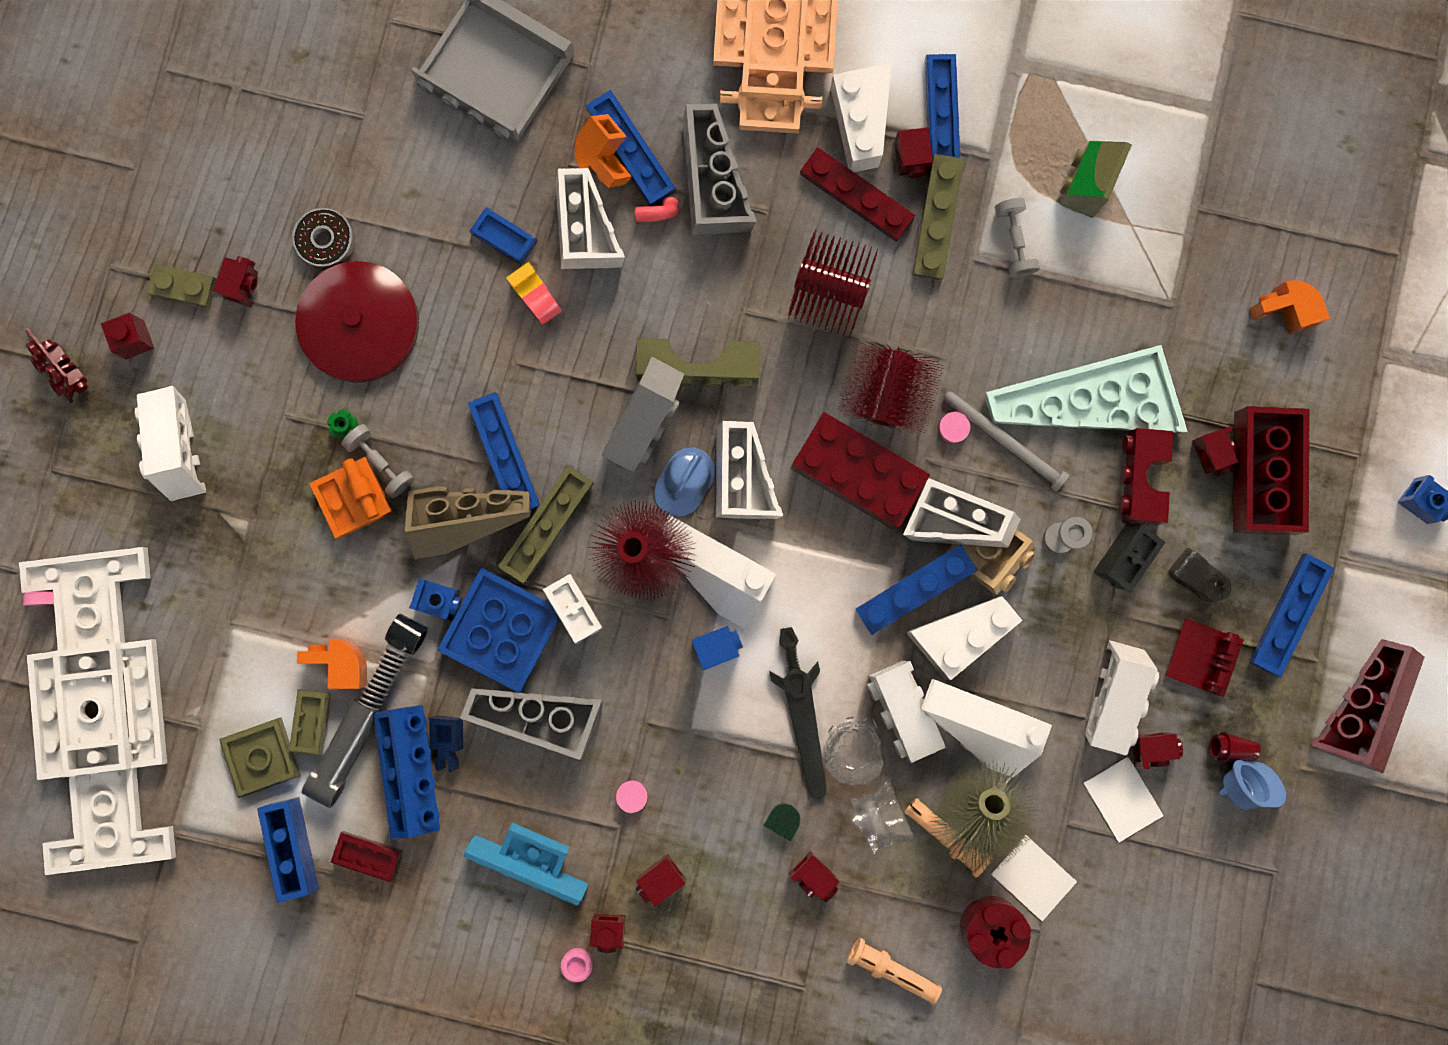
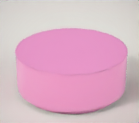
M950 412L939 422V435L948 443H959L970 432L969 420L962 413Z
M27 592L23 594V606L54 605L53 592Z
M635 780L624 782L616 793L618 806L623 811L629 813L640 811L645 806L648 798L645 786Z
M582 948L569 950L561 961V972L571 982L584 981L589 977L593 968L591 955Z

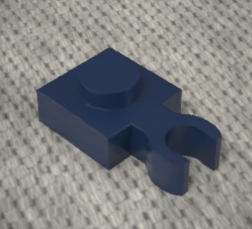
M433 716L429 718L430 749H438L435 769L437 771L444 769L446 760L449 764V772L455 771L459 767V759L455 751L463 749V720L459 717Z

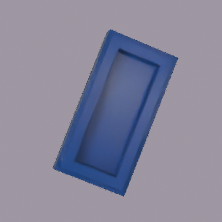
M485 207L469 231L471 235L520 266L537 243L535 237Z

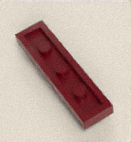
M819 147L816 148L800 170L801 176L896 242L915 218V214Z

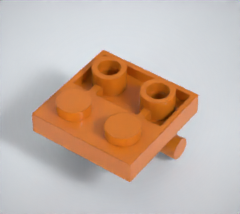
M366 457L355 462L353 458L345 460L341 463L342 468L309 483L335 539L347 536L394 513L372 465Z

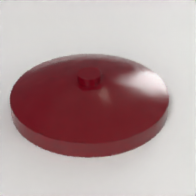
M353 261L332 266L310 282L299 300L296 310L295 327L303 352L318 369L341 381L363 383L389 375L408 358L418 336L419 313L410 290L393 272L374 263Z

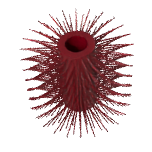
M815 229L808 245L806 256L804 255L797 274L788 319L791 316L790 314L794 309L793 306H795L798 293L801 290L796 306V314H794V321L801 308L805 292H807L800 322H802V318L806 313L810 297L814 294L806 323L809 322L817 296H820L812 326H814L818 317L822 301L826 298L818 327L821 326L829 300H832L826 320V330L837 301L839 303L833 319L831 332L843 303L845 305L837 334L842 325L846 309L850 305L851 309L843 336L845 335L853 308L856 307L857 312L851 328V336L858 313L863 308L872 279H870L878 249L867 278L864 277L872 247L866 259L862 275H858L866 245L861 253L855 274H852V270L858 253L859 243L849 272H846L854 241L851 243L842 270L839 269L847 239L841 250L837 266L834 268L841 237L833 253L831 264L827 266L835 237L833 236L824 264H822L829 234L826 235L819 258L817 259L818 262H815L823 233H820L810 261L809 258L816 236Z
M899 346L898 350L884 348L885 350L881 348L863 349L865 351L857 350L863 352L859 354L864 356L857 355L862 357L857 359L863 361L856 360L861 363L853 362L859 364L854 366L860 368H852L857 369L853 371L861 372L854 373L856 374L853 377L855 380L848 379L852 381L848 383L854 384L850 385L851 387L849 388L853 391L852 394H850L851 392L843 394L849 397H846L844 400L848 403L843 404L842 408H851L853 410L849 411L852 412L850 414H855L851 416L864 417L857 419H866L865 421L881 425V427L908 429L915 426L912 424L918 423V420H911L925 415V413L920 414L923 411L920 409H923L925 406L922 404H926L925 402L928 400V398L924 400L923 396L926 392H931L926 389L932 387L926 384L934 385L929 383L934 381L928 379H932L930 377L938 378L932 375L927 377L929 374H933L928 371L930 369H938L929 367L933 365L925 364L929 362H923L931 360L914 358L932 357H913V355L907 352L899 351Z
M647 503L645 506L646 511L643 509L642 512L641 510L640 522L639 513L638 515L637 511L633 513L632 508V517L629 515L631 523L625 509L624 513L627 519L623 521V517L620 515L623 524L621 523L620 525L617 520L618 526L614 522L613 524L611 523L614 527L612 531L608 528L600 527L616 538L604 533L601 534L618 542L596 537L613 544L599 543L603 547L588 548L615 549L596 550L600 551V553H607L600 554L603 556L599 557L610 558L603 560L606 565L608 563L611 565L610 568L606 569V571L611 570L605 576L614 571L608 577L610 578L614 575L613 577L616 579L615 581L613 580L611 586L618 580V589L620 587L622 590L625 588L624 594L628 590L627 596L631 592V597L635 592V598L639 590V599L643 590L644 600L645 583L647 598L649 586L650 596H652L653 587L655 600L654 584L656 590L658 589L656 581L659 588H661V585L664 591L665 589L662 584H666L667 587L670 586L668 578L675 579L672 575L673 573L678 572L679 575L688 577L673 566L681 569L684 568L667 560L689 565L673 558L691 560L681 555L694 553L674 552L689 550L682 549L681 547H690L678 544L682 543V541L686 542L682 538L689 535L680 537L682 536L681 534L676 537L677 534L682 533L681 531L676 533L682 526L675 531L673 530L679 524L671 530L669 529L671 526L666 527L668 524H672L675 517L668 523L671 518L670 516L667 519L669 512L665 516V510L661 515L662 508L658 513L659 506L655 510V505L651 511V504L650 511L647 513Z

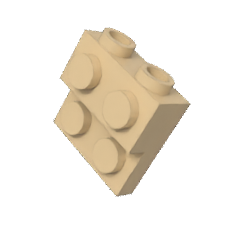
M1017 529L1008 548L963 545L978 571L971 574L972 578L995 595H998L1001 590L1007 592L1016 581V577L1013 576L1020 567L1027 568L1036 555L1033 552L1035 549L1033 541ZM952 544L946 552L958 546L959 544Z

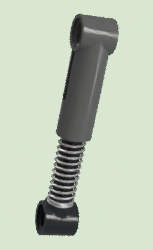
M401 613L395 617L385 636V641H387L388 645H386V651H383L384 657L380 656L382 661H378L379 667L375 666L377 670L372 671L374 676H370L371 681H367L369 685L364 686L366 691H362L363 696H359L360 699H354L320 763L307 778L301 794L328 808H331L336 803L345 787V780L375 726L373 713L381 712L379 711V706L383 705L381 701L385 700L384 696H387V691L391 690L389 686H392V681L396 680L394 676L399 675L397 671H401L400 666H404L402 661H406L408 655H414L418 651L427 635L428 627Z

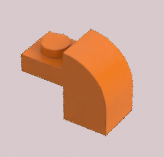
M609 114L590 116L577 135L575 158L579 168H588L590 172H595L598 180L608 188L626 185L632 176L614 155L627 136Z
M1298 280L1282 283L1274 289L1275 292L1259 297V303L1250 308L1253 320L1282 312L1289 334L1318 326L1330 319L1325 302L1319 291L1312 285Z
M329 638V651H327V645H308L307 651H297V664H328V689L365 688L364 686H367V663L365 656L352 642L344 639Z

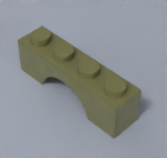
M637 338V380H641L651 357H654L684 373L680 386H691L692 382H704L706 387H721L722 383H734V387L751 388L752 384H758L760 342L729 341L726 349L717 359L705 364H693L684 361L676 355L668 339Z

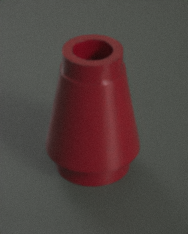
M1226 732L1213 735L1209 744L1211 757L1220 763H1230L1236 760H1257L1261 752L1258 742Z

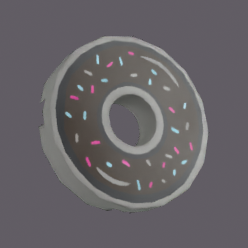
M317 208L303 214L296 222L292 233L293 246L298 256L310 266L319 269H328V267L344 263L351 255L355 244L353 229L349 221L338 211L329 208ZM322 232H330V242L324 246L317 245L318 235Z

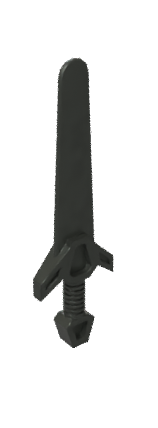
M792 627L780 629L779 645L786 650L784 652L786 653L785 656H787L786 659H788L786 660L788 662L787 665H789L788 673L782 678L769 671L771 682L785 690L809 793L813 798L821 799L826 795L827 787L811 685L820 673L819 663L817 661L808 673L800 670V667H798L800 666L798 664L799 661H797L798 655L795 652L797 651L795 648L799 640Z

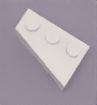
M892 62L834 74L832 77L830 91L848 168L853 172L877 168L880 165L883 156Z
M558 169L556 195L561 269L621 268L625 256L615 238L614 229L606 216L602 200L589 169Z
M174 386L138 394V407L135 408V417L140 426L137 442L142 451L143 461H140L139 468L143 478L148 479L170 501L206 493L205 483H200L195 471V466L200 465L198 455L192 456L189 438L194 437L184 397Z
M722 421L716 427V518L777 519L783 516L773 490L772 479L769 477L764 462L765 457L754 422Z
M928 478L903 535L916 542L1008 548L1021 519L1013 511Z
M1001 596L909 630L906 634L944 680H952L1017 626L1022 619Z
M1109 640L1107 650L1112 651L1108 669H1101L1099 678L1105 680L1099 697H1094L1085 735L1090 746L1127 756L1130 746H1134L1137 742V726L1140 718H1144L1147 714L1149 706L1147 698L1150 689L1154 690L1158 683L1159 672L1145 650Z
M900 661L869 675L871 683L867 684L874 701L880 700L884 711L880 715L888 730L893 728L898 739L893 741L898 755L901 759L906 757L907 761L913 763L946 747L936 722L921 709L924 702V693L922 688L917 686L911 671L914 669L911 661Z

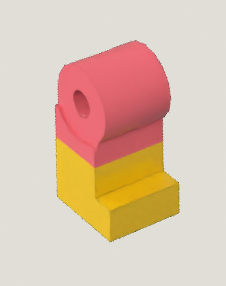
M529 262L506 277L510 286L542 326L562 312Z

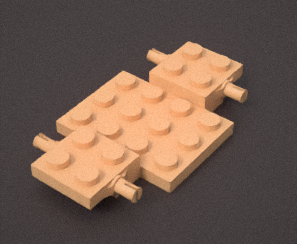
M717 0L713 65L743 67V78L739 92L721 90L720 104H738L740 112L739 130L799 134L800 117L803 109H822V97L805 96L802 87L803 71L833 73L838 0Z

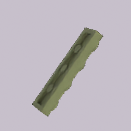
M938 154L933 155V164L929 174L912 273L914 276L937 280L944 279L964 159Z
M568 465L498 567L521 583L526 584L592 488L594 482Z

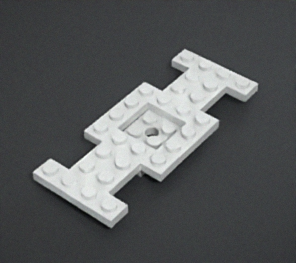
M139 547L19 562L22 593L53 591L58 650L27 655L37 780L69 777L74 839L42 843L45 875L175 858L173 826L142 830L136 768L167 763L156 639L125 643L120 582L150 578L148 548ZM90 701H94L99 709L97 716L93 719L89 718L85 713V707Z

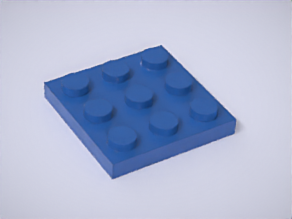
M480 568L437 651L521 693L560 619L549 602Z

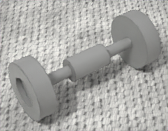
M1013 198L998 203L994 207L996 216H1009L1011 223L1009 232L1013 250H1017L1019 262L1008 267L1010 277L1027 276L1039 271L1038 259L1025 260L1023 233L1021 226L1017 225L1015 217L1016 214L1026 210L1024 198Z
M361 424L345 436L341 445L348 452L361 447L367 453L366 458L380 473L384 472L392 480L385 488V492L390 498H395L403 493L413 483L415 478L409 471H404L396 477L389 469V463L375 449L371 450L365 443L370 437L371 431L365 424Z
M1068 518L1062 523L1050 525L1043 534L1044 545L1049 551L1056 554L1065 553L1070 549L1085 547L1091 541L1092 527L1084 518Z

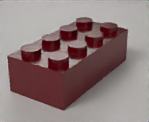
M1247 406L1234 412V443L1238 450V463L1234 464L1236 470H1234L1233 533L1298 535L1309 532L1310 409Z
M826 412L822 413L790 468L894 531L900 528L930 477L929 473Z

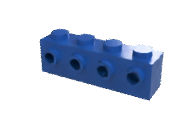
M423 705L373 713L390 839L410 838L439 831L440 813L436 803L435 779L432 774L431 749L428 745L427 720Z

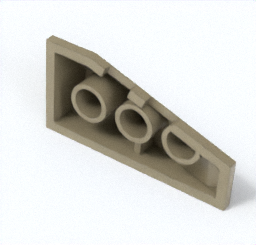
M440 486L408 491L405 535L414 559L447 554L530 517V494L528 491L493 490L488 494L476 493L475 488H465L463 492H450L448 487Z

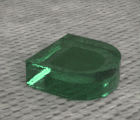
M780 803L772 808L763 826L791 841L800 825V815L793 805Z

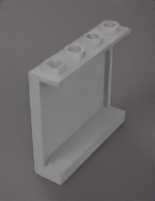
M465 0L421 69L419 70L413 66L411 71L417 81L416 85L428 94L435 92L442 97L441 100L453 109L460 107L467 112L466 115L480 125L484 122L493 127L492 131L502 139L507 140L511 138L518 142L574 56L571 41L502 0Z

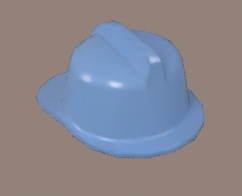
M692 447L683 448L670 458L654 489L655 500L663 512L666 510L665 513L669 512L668 515L681 517L695 511L702 502L715 476V465L711 457L703 450Z
M1236 760L1233 764V769L1225 775L1223 779L1224 788L1219 792L1221 797L1229 798L1241 810H1250L1258 807L1277 808L1283 806L1286 801V791L1279 776L1270 767L1257 761Z

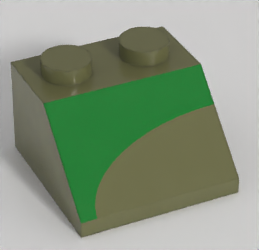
M1089 141L1083 150L1078 149L1071 162V166L1075 167L1071 177L1066 176L1059 191L1064 194L1060 205L1093 218L1109 200L1132 144L1128 142Z

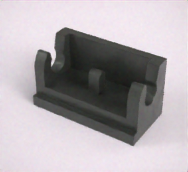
M1127 523L1093 573L1101 578L1110 580L1112 582L1111 586L1131 593L1166 542L1143 524Z

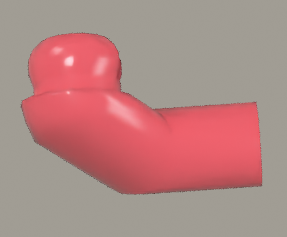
M665 197L662 201L663 206L636 207L635 219L637 222H657L675 218L680 210L678 208L679 202L674 197Z

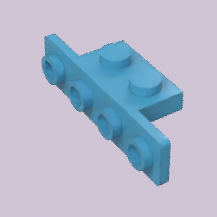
M512 823L509 827L502 846L475 835L463 855L478 865L486 866L502 873L506 877L514 878L530 885L534 889L542 890L577 906L580 905L588 887L587 882L561 872L570 849L569 846L515 823Z

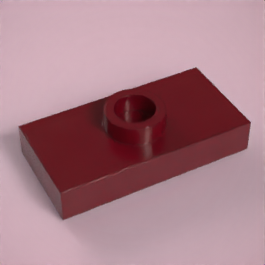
M342 831L330 863L391 882L402 850Z

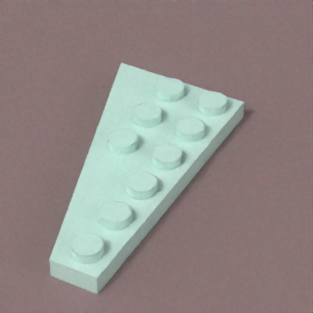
M1161 345L996 389L984 394L991 420L997 424L1123 431L1144 428L1173 431V433L1178 434L1188 432Z

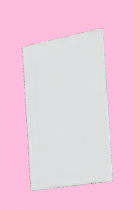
M1129 757L1124 758L1084 782L1118 842L1123 841L1163 817L1162 812Z
M1025 835L1028 839L1025 838L1026 841L1022 839L1024 843L1020 842L1022 845L1016 851L1013 849L1014 853L1011 852L1012 855L1009 853L1008 858H1005L1004 862H1001L1002 864L991 875L1043 921L1077 881Z

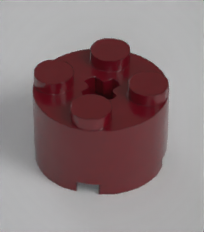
M986 896V898L970 903L961 916L960 931L962 939L975 958L984 965L992 968L1009 969L1014 967L1026 954L1031 939V927L1024 915L1007 900L998 896ZM992 929H1000L998 934H990Z

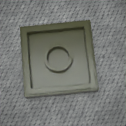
M282 717L219 739L238 798L301 776L294 754L289 752L290 741Z

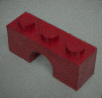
M1135 428L1128 432V436L1124 437L1122 449L1123 453L1126 454V466H1123L1121 470V483L1125 485L1124 496H1121L1119 501V513L1123 515L1122 522L1147 525L1168 523L1170 492L1153 489L1147 482L1146 472L1150 465H1164L1172 462L1173 431Z

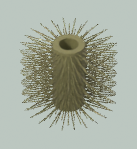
M986 763L984 771L985 785L984 778L982 781L981 775L979 777L980 771L977 774L974 771L975 775L973 778L965 774L966 780L964 779L962 783L958 780L959 778L957 780L953 778L957 784H954L953 787L948 785L950 787H947L948 790L946 791L948 793L944 792L947 796L945 798L942 797L946 800L944 802L948 804L943 803L940 805L946 808L944 809L946 811L938 812L943 815L934 817H947L942 818L946 820L936 821H953L950 823L938 822L944 824H937L950 825L947 826L949 827L948 830L939 831L938 833L945 832L947 835L955 832L953 833L955 835L952 836L955 841L946 852L961 839H966L954 861L965 848L968 853L970 849L971 851L973 849L972 856L975 858V873L978 847L979 869L980 853L983 866V850L986 858L985 866L987 865L988 854L990 856L989 863H991L992 857L994 864H996L995 853L1001 859L1002 857L1005 859L1003 855L1005 852L1008 855L1009 853L1012 855L1011 852L1014 853L1012 849L1016 851L1022 845L1020 842L1024 843L1016 837L1020 835L1024 838V841H1026L1025 838L1028 839L1025 836L1027 834L1023 832L1025 828L1020 826L1030 824L1022 822L1025 820L1021 819H1029L1027 817L1033 814H1022H1025L1024 812L1040 811H1016L1020 809L1032 810L1027 808L1033 807H1019L1022 806L1019 803L1037 799L1022 801L1021 799H1025L1022 797L1014 800L1016 799L1014 797L1019 795L1014 791L1021 781L1006 794L1005 792L1008 788L1003 793L1014 772L1004 784L1000 777L999 782L997 779L995 785L997 774L995 772L994 780V772H992L993 780H990L989 764L988 779Z

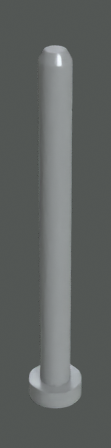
M947 392L944 396V401L965 415L977 427L1052 483L1050 488L1055 492L1068 479L1069 474L1064 470L1058 473L956 394Z

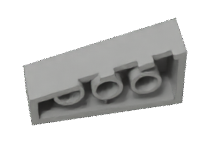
M717 104L686 105L682 120L692 235L751 232L757 221L754 212L751 211L746 188L740 179L738 165L735 157L732 155L729 139Z
M471 688L460 719L582 762L603 702L598 699Z

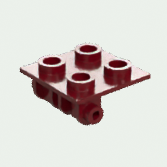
M27 329L26 333L29 343L26 344V347L32 355L30 357L31 363L40 374L45 372L51 380L48 382L59 397L64 395L72 403L71 393L86 391L88 389L87 379L76 368L74 363H70V358L66 356L57 342L45 340L40 343L33 333Z
M1185 618L1165 676L1224 698L1244 639H1241L1235 633H1225Z

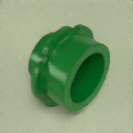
M338 410L337 413H332L328 417V432L334 438L341 437V439H344L350 431L357 427V419L348 410ZM340 422L345 423L343 427L339 426Z

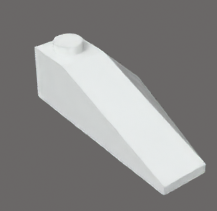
M677 520L672 528L677 524L679 525L673 531L682 526L676 533L680 531L684 533L680 537L689 535L682 538L686 542L682 541V543L678 544H683L680 546L690 548L681 547L682 549L689 550L674 552H690L694 554L681 555L691 560L673 558L689 565L674 561L672 563L684 568L678 569L688 576L686 577L717 614L745 629L776 574Z
M934 679L931 680L921 707L940 727L955 737L961 746L977 757L980 763L982 761L983 766L986 763V768H989L990 764V769L993 770L994 767V771H996L997 765V771L1002 773L1003 770V774L1005 773L1007 776L1014 772L1012 777L1016 776L1042 755L1052 727L1051 724Z

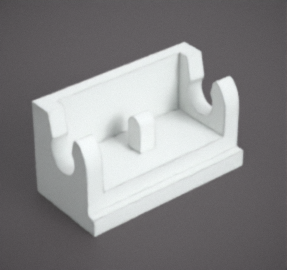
M571 574L543 589L544 594L574 644H578L588 636H592L600 631L602 626Z

